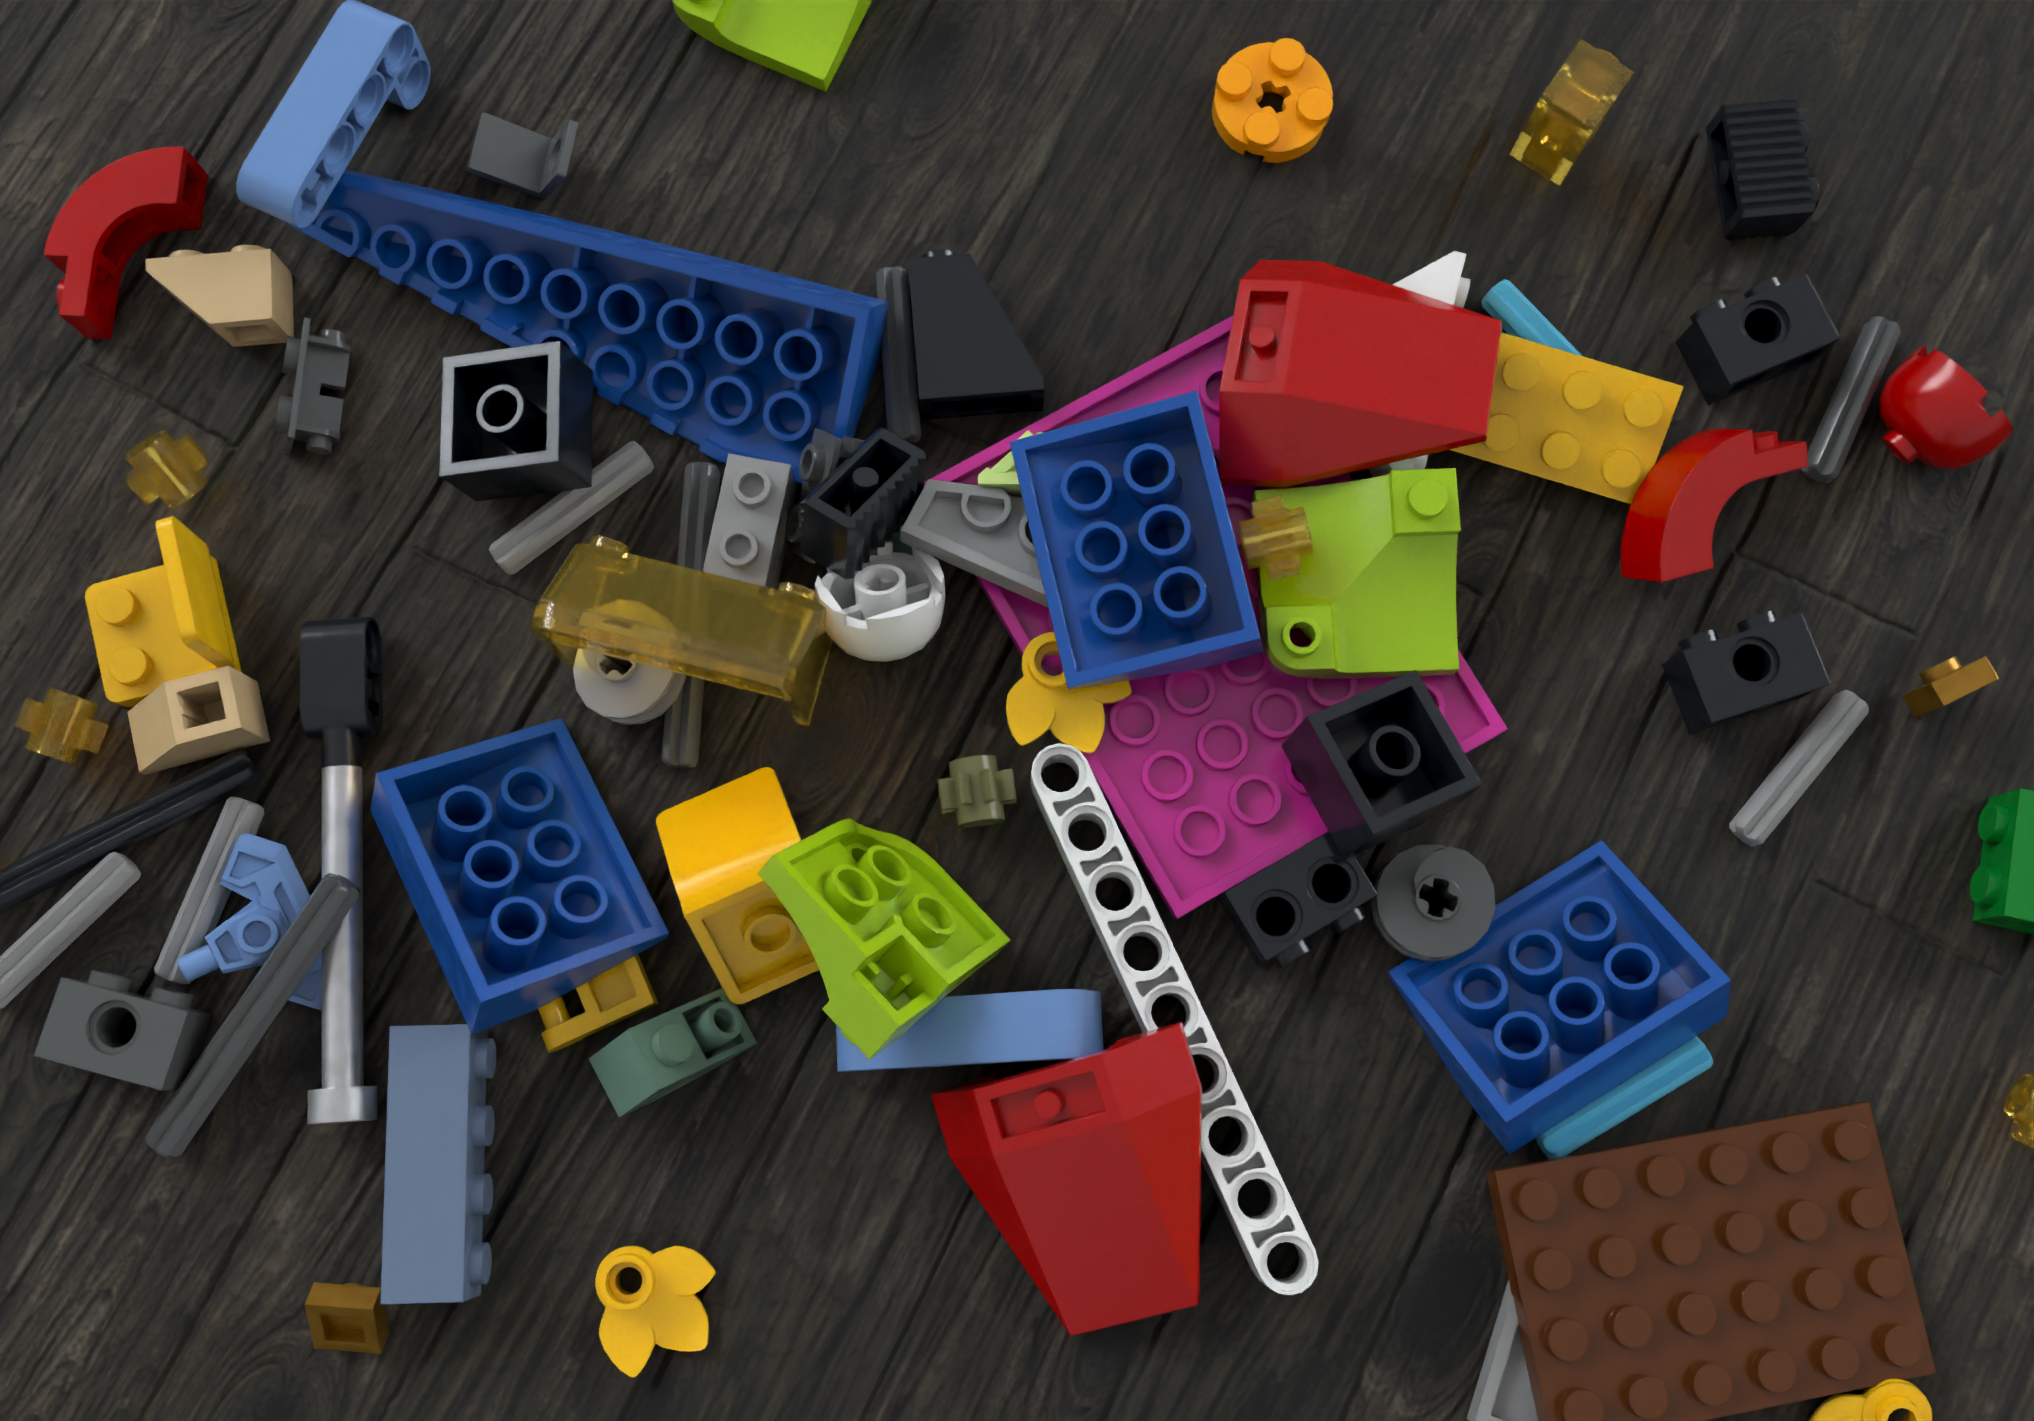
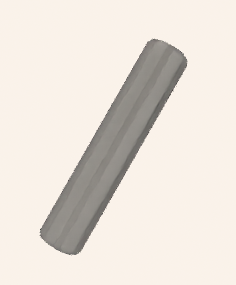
M635 441L628 442L592 469V487L562 491L493 542L489 547L492 557L509 575L515 574L651 473L654 468L652 460Z
M1843 690L1835 694L1729 824L1732 834L1751 847L1763 844L1868 715V704L1849 690Z
M230 797L226 800L154 967L155 974L161 978L179 984H190L192 982H188L184 977L177 958L208 944L205 936L216 928L232 891L220 884L221 878L238 837L245 833L256 835L265 814L264 808L259 804L239 797Z
M109 853L0 956V1009L13 1000L139 880L141 872L132 860L121 853Z

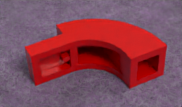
M185 147L149 149L123 157L105 166L80 185L58 213L49 232L43 255L65 273V278L59 282L57 287L59 315L86 338L112 340L122 273L127 262L139 247L148 240L166 232L201 229L208 174Z
M1708 429L1698 432L1672 447L1648 472L1631 503L1621 543V576L1664 582L1714 568L1712 556L1713 532L1717 518L1727 500L1739 488L1749 482L1808 467L1806 441H1778V432L1776 431L1752 433V429Z

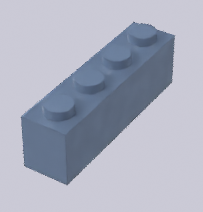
M467 1024L390 1026L380 1304L465 1302L480 1296L481 1284H487L489 1281L492 1254L490 1244L488 1242L482 1243L483 1215H488L492 1208L493 1181L489 1173L484 1174L485 1146H490L493 1142L495 1116L493 1107L486 1105V1079L492 1078L495 1073L496 1045L493 1038H487V1029L471 1034Z

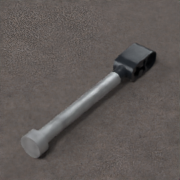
M373 617L306 621L302 626L300 634V716L307 738L310 740L322 739V878L328 873L341 875L350 880L360 890L358 899L322 949V1089L308 1090V1124L378 1120V1086H364L362 737L377 736L382 727V639L379 626Z

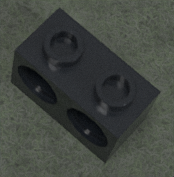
M1328 831L1224 892L1218 900L1256 964L1259 965L1273 957L1278 967L1281 968L1313 949L1307 937L1324 926L1329 925L1334 935L1367 917L1368 914L1362 904L1378 894L1355 856L1344 860ZM1317 870H1329L1339 877L1342 883V895L1337 903L1325 902L1315 894L1312 887V878ZM1274 902L1285 910L1288 917V926L1282 936L1268 935L1259 927L1256 920V912L1261 903Z

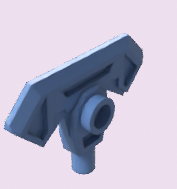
M249 833L238 837L220 884L250 899L252 902L205 936L207 945L177 958L178 965L188 982L218 968L221 969L223 974L261 966L265 963L310 897L286 845ZM322 951L288 999L289 1001L321 1011Z

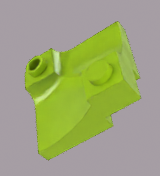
M672 0L675 12L679 18L698 35L731 53L824 92L827 91L872 0Z
M1456 468L1391 470L1387 475L1350 482L1254 491L1252 509L1260 627L1263 648L1275 667L1295 677L1322 679L1400 677L1414 670L1417 671L1419 676L1454 675L1459 670L1456 566L1457 542L1461 526ZM1300 628L1311 639V645L1308 647L1294 645L1290 640L1289 632L1292 629Z
M852 818L838 821L772 855L758 872V875L775 893L791 915L815 958L829 998V1002L822 1008L823 1011L840 1028L843 1036L849 1042L856 1045L869 1060L904 1035L914 1023L939 1001L997 956L1010 941L1007 935L926 852L900 836L858 824Z

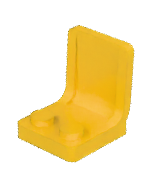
M175 516L156 520L155 523L164 565L92 584L85 592V601L105 695L108 700L123 707L137 705L157 687L167 681L228 665L241 672L217 560L210 556L206 543Z
M760 768L671 807L657 816L656 825L684 917L728 999L732 1003H747L819 970L808 944L791 915L775 893L758 875V872L772 855L801 841L782 787L772 768Z

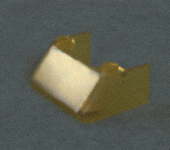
M592 536L589 544H575L537 603L530 631L567 667L573 668L577 649L579 648L781 698L784 700L797 724L805 726L810 724L832 644V639L826 632V607L816 602L818 594L810 588L794 583L782 582L779 584L778 590L630 554L628 553L630 548L624 543L607 537Z

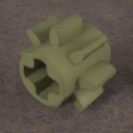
M995 755L970 756L949 762L951 778L937 780L942 814L956 812L957 826L959 828L982 827L1005 821L1004 805L1017 803L1013 770L1005 769L998 771Z

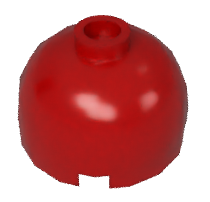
M1920 346L1896 368L1887 379L1880 396V417L1890 431L1882 438V441L1900 461L1907 465L1916 458L1928 466L1937 469L1955 470L1973 465L2006 441L2012 435L2013 428L2002 409L1992 417L1989 416L1984 409L1985 405L1982 401L1989 393L1977 380L1944 353L1934 349L1928 355L1926 346Z

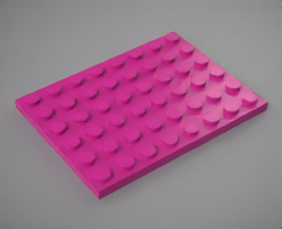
M1233 316L931 479L978 485V475L986 467L989 469L993 468L1011 451L1009 442L1017 440L1027 430L1035 435L1037 432L1051 431L1196 390L1220 478L1219 390ZM1349 473L1285 488L1328 485L1353 480ZM1221 483L1262 642L1252 496L1255 490L1285 488ZM975 575L1021 656H1023L1025 648L1034 638L1044 633L1054 632L1048 607ZM1300 628L1292 629L1289 632L1290 640L1294 645L1298 647H1308L1311 645V639ZM1264 650V653L1202 669L1129 680L1132 690L1130 696L1114 703L1103 704L1105 727L1101 741L1094 753L1082 754L1087 759L1110 810L1174 920L1181 918L1328 832L1281 745L1307 716L1398 677L1342 679L1295 677L1275 667ZM1458 650L1459 670L1454 675L1420 676L1462 750L1467 754L1502 734L1508 728ZM1048 656L1042 661L1041 667L1046 674L1057 676L1063 673L1060 657Z

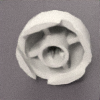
M885 542V547L877 548V555L870 556L869 563H862V571L854 572V578L844 579L827 569V574L822 579L817 576L815 582L817 604L829 637L847 654L868 661L888 662L898 660L923 649L940 627L944 612L946 596L944 574L936 558L913 547V556L906 553L893 552V543Z

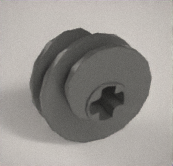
M1416 845L1395 855L1385 864L1375 878L1373 887L1378 895L1370 899L1374 924L1386 943L1406 957L1426 962L1452 959L1474 947L1488 931L1496 909L1494 884L1485 865L1465 850L1442 845ZM1430 889L1436 892L1435 902L1444 906L1442 910L1433 916L1427 913L1429 909L1428 902L1419 898Z

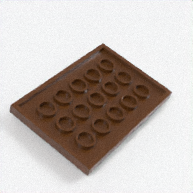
M1869 1102L1849 1103L1486 1171L1511 1294L1514 1298L1518 1327L1538 1421H1706L1872 1387L1887 1379L1906 1380L1936 1373Z

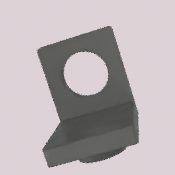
M482 112L478 117L466 170L545 200L566 178L578 122L569 119L556 135L550 138Z

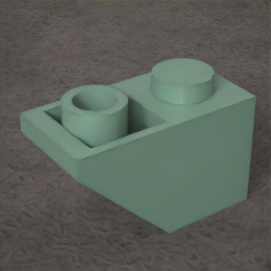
M721 988L627 1029L590 1057L589 1061L620 1118L672 1093L757 1044L737 1004L732 1003L724 989Z

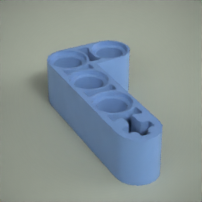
M346 0L341 4L243 162L236 182V193L242 203L299 228L307 227L315 220L385 102L388 101L402 108L412 110L419 105L427 92L431 74L430 64L415 29L409 22L357 0Z
M1054 989L944 997L914 1023L904 1035L870 1060L856 1045L849 1042L843 1036L840 1028L836 1025L837 1072L1031 1061H1067L1104 1050L1101 992L1084 989Z

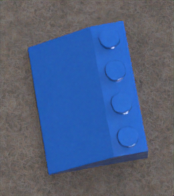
M1197 390L1009 442L1063 672L1069 690L1202 669L1264 653Z
M562 718L376 773L370 811L471 1034L535 1011L667 939L669 932Z
M1602 840L1497 904L1488 931L1471 949L1448 960L1426 962L1410 958L1388 972L1392 983L1464 1096L1509 1155L1726 1018L1731 979Z

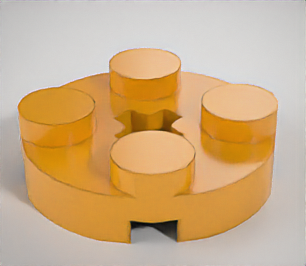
M1283 38L1275 43L1255 44L1237 52L1219 70L1212 105L1213 121L1221 138L1234 151L1244 155L1246 150L1254 155L1264 156L1262 162L1281 163L1290 161L1311 150L1321 137L1333 108L1332 86L1323 67L1315 58L1305 52L1300 42L1290 38ZM1273 92L1281 95L1284 98L1282 104L1283 111L1276 113L1271 106L1261 108L1257 103L1262 100L1263 93Z

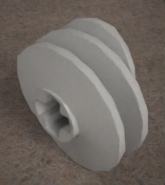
M616 604L598 611L585 623L581 644L577 649L573 666L576 691L588 708L613 722L622 725L644 724L661 716L677 700L686 679L687 655L680 636L665 620L641 606ZM631 662L632 667L628 669L627 665Z

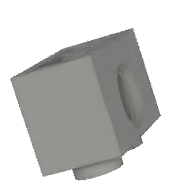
M728 454L702 576L713 594L774 605L788 540L786 536L787 519L790 510L795 505L799 488L790 464Z

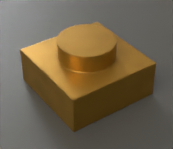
M1956 656L1919 673L1925 685L1902 697L1914 718L1943 707L1999 679L1986 656L1964 666H1961Z
M314 1282L304 1304L314 1349L381 1354L390 1332L385 1304H380L381 1287H369L357 1283L330 1284Z

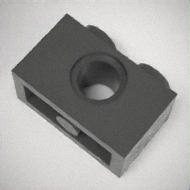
M91 970L88 980L61 977L34 1056L161 1091H177L201 1055L214 1014L191 1008L195 997L193 995L154 986L151 997L129 991L132 983L130 978ZM131 1012L136 1020V1031L133 1038L125 1044L120 1037V1024L123 1018Z

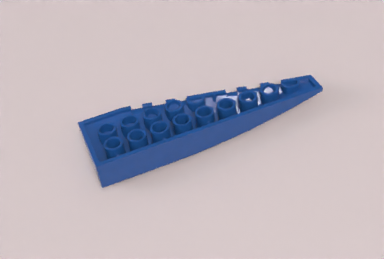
M346 169L320 213L310 225L299 228L287 223L347 257H356L379 270L378 274L398 285L405 284L432 299V304L450 314L464 316L480 325L479 330L512 348L561 341L593 370V388L598 390L597 395L617 406L623 404L651 419L650 424L670 435L678 434L700 446L699 451L717 461L726 463L728 454L790 464L798 483H803L799 472L801 455L805 446L812 442L814 428L821 429L840 439L842 436L854 438L878 363L890 304L889 301L626 234Z

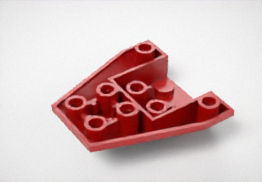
M1259 260L1240 279L1219 390L1221 483L1285 488L1487 441L1502 321L1322 261Z
M1182 1022L1119 1039L1106 1050L996 1080L995 1075L934 1091L931 1094L951 1160L1070 1336L1198 1305L1200 1299L1202 1086Z

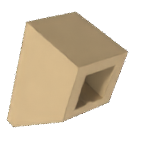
M239 245L232 248L231 252L204 254L194 250H178L172 252L169 257L146 259V271L176 300L231 346L286 343L287 336L294 337L292 273L271 249L257 245Z
M229 665L164 682L127 712L139 773L144 775L225 754L237 749L270 742L258 681Z

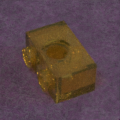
M1581 39L1541 95L1510 155L1560 186L1598 132L1634 72L1620 64L1619 60L1612 53L1603 49H1596Z

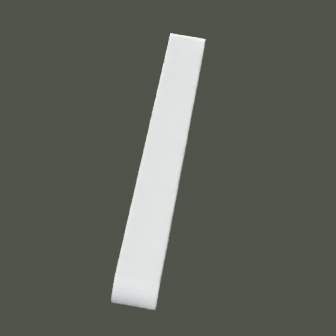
M1061 743L1049 745L1041 750L1033 761L1030 779L1032 793L1142 1033L1158 1029L1151 1015L1152 1005L1155 1000L1163 995L1174 996L1185 1007L1186 1018L1183 1028L1191 1054L1204 1057L1212 1065L1214 1072L1213 1082L1202 1093L1201 1161L1251 1270L1260 1282L1279 1294L1294 1295L1302 1293L1312 1285L1318 1272L1319 1262L1312 1241L1087 759L1080 750L1071 745ZM1053 763H1065L1075 771L1078 781L1069 791H1052L1042 781L1041 774L1043 770ZM1080 820L1095 822L1103 831L1104 843L1092 851H1083L1076 848L1071 843L1068 835L1071 825ZM1118 878L1127 884L1131 893L1129 906L1118 911L1108 910L1101 906L1095 891L1097 884L1103 879ZM1135 936H1143L1153 941L1159 955L1158 962L1152 970L1138 971L1128 965L1123 954L1124 944L1128 939ZM1229 1116L1239 1124L1242 1139L1234 1152L1220 1155L1210 1145L1208 1138L1209 1129L1218 1118ZM1257 1178L1264 1181L1268 1186L1271 1195L1270 1204L1260 1215L1250 1217L1244 1215L1239 1208L1237 1201L1238 1192L1248 1180ZM1279 1243H1293L1299 1254V1265L1296 1271L1287 1278H1273L1267 1267L1268 1254Z

